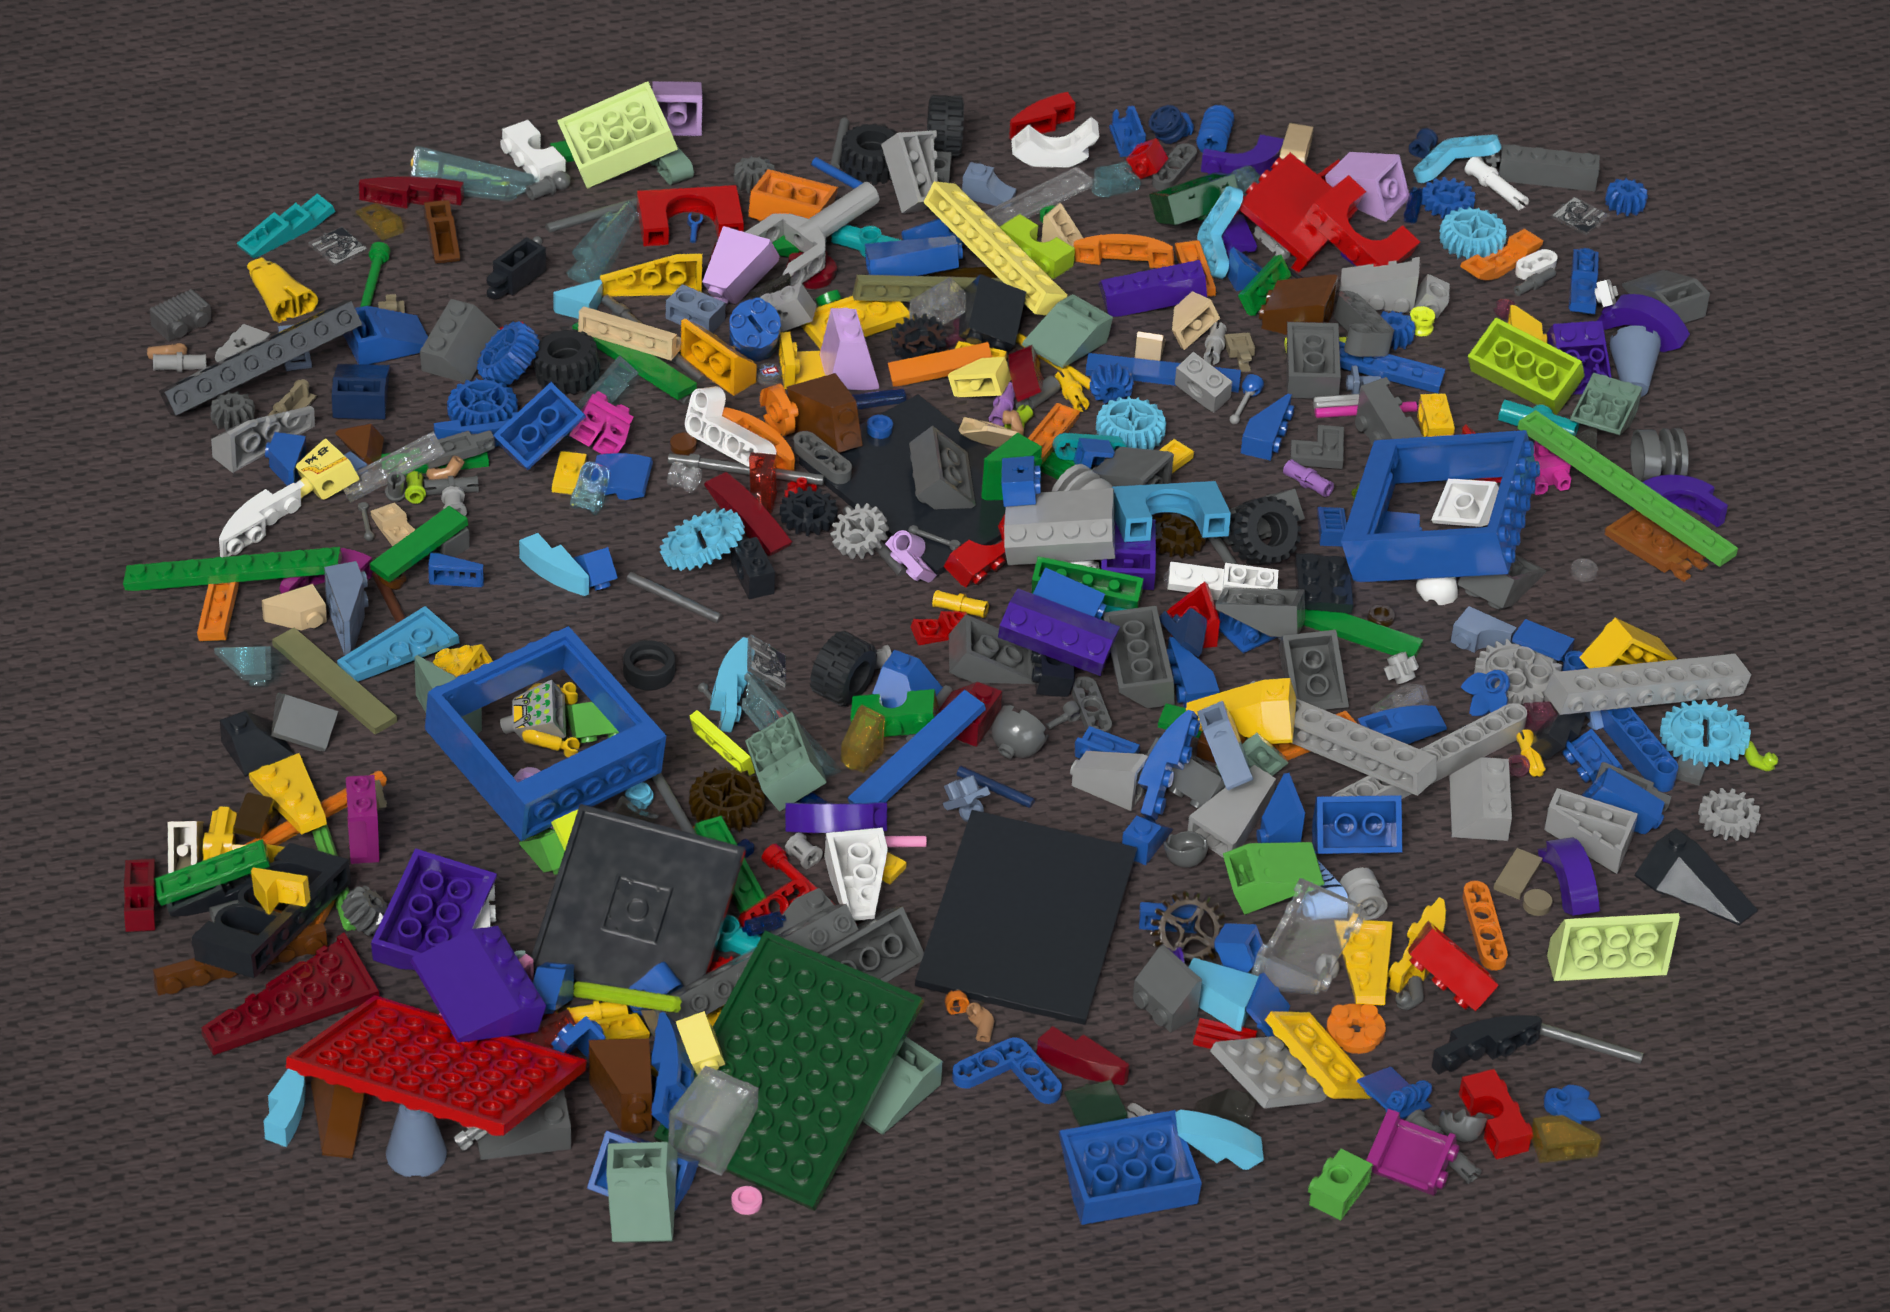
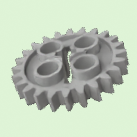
M1506 639L1505 645L1496 641L1495 647L1488 645L1486 652H1480L1479 658L1476 659L1474 674L1477 672L1487 674L1493 670L1505 672L1510 679V686L1506 692L1507 704H1525L1529 709H1532L1533 703L1539 707H1542L1543 701L1550 703V700L1545 695V691L1552 673L1561 672L1562 664L1557 663V660L1533 651L1529 647L1516 643L1512 644ZM1500 680L1495 683V688L1499 686Z

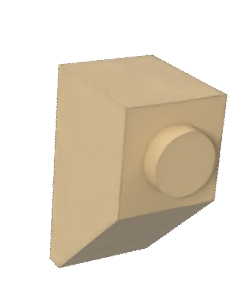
M1192 291L1174 307L1172 331L1180 347L1184 350L1220 319L1211 299Z
M313 584L262 600L263 619L265 622L289 628L295 627L297 630L316 628L327 622L326 604Z

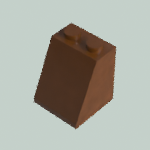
M1332 274L1277 281L1274 289H1269L1266 305L1261 306L1259 319L1262 320L1261 329L1287 335V322L1329 323L1334 310L1338 275Z
M836 373L787 386L788 398L790 402L796 404L799 412L798 417H795L796 434L801 431L812 432L838 453L863 446L856 400Z
M649 1038L589 1040V1083L620 1131L634 1134L652 1131V1084Z

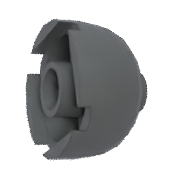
M1003 706L992 724V737L999 753L1007 758L1016 757L1018 759L1029 758L1035 755L1049 737L1048 734L1044 735L1045 726L1036 717L1023 709L1020 713L1012 711L1014 706Z

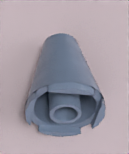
M1644 326L1623 327L1617 330V335L1610 337V350L1619 380L1642 387V397L1647 394L1661 347V338L1654 330L1653 333L1646 331Z
M400 1104L386 1148L387 1162L395 1172L403 1176H428L438 1171L445 1163L447 1155L445 1142L435 1117L431 1113L422 1110H410L405 1105Z

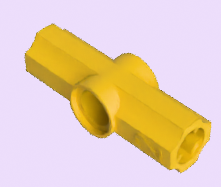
M222 806L212 812L209 832H205L203 839V861L232 850V844L235 845L233 827L237 819V812L232 811L230 807Z

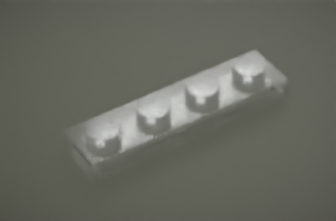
M433 431L356 471L360 479L343 490L351 503L387 485V477L391 472L397 471V478H399V472L403 475L408 474L416 468L445 454Z

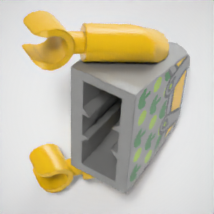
M553 680L533 684L526 692L514 697L512 700L513 715L501 718L500 720L503 732L505 734L515 732L524 743L556 751L559 748L563 749L566 757L577 754L578 751L576 749H579L580 746L577 738L570 737L566 741H562V738L566 737L565 703L572 705L578 700L575 684L568 682L563 685V688H560Z

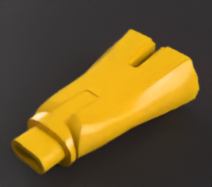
M264 258L248 263L247 268L250 271V277L260 292L274 321L281 323L282 320H287L286 317L295 318L314 311L318 304L317 295L292 278L281 266L271 261H266Z

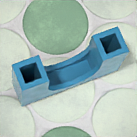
M1216 481L1112 487L1114 489V520L1124 542L1150 541L1152 515L1161 512L1179 513L1190 517L1195 521L1203 538L1229 536L1231 513Z

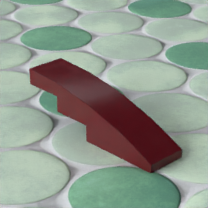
M427 177L360 179L359 200L405 209L408 208L410 203L424 205V202L449 200L450 204L461 206L464 201V182Z
M724 472L704 483V486L721 509L725 508L726 512L731 509L733 513H738L745 528L743 529L749 539L757 537L768 556L791 545L792 541L765 507L729 473Z

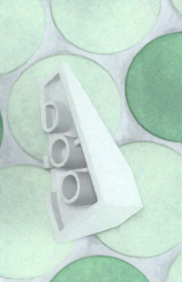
M883 828L826 833L824 857L829 878L839 904H847L854 921L875 919L888 850Z

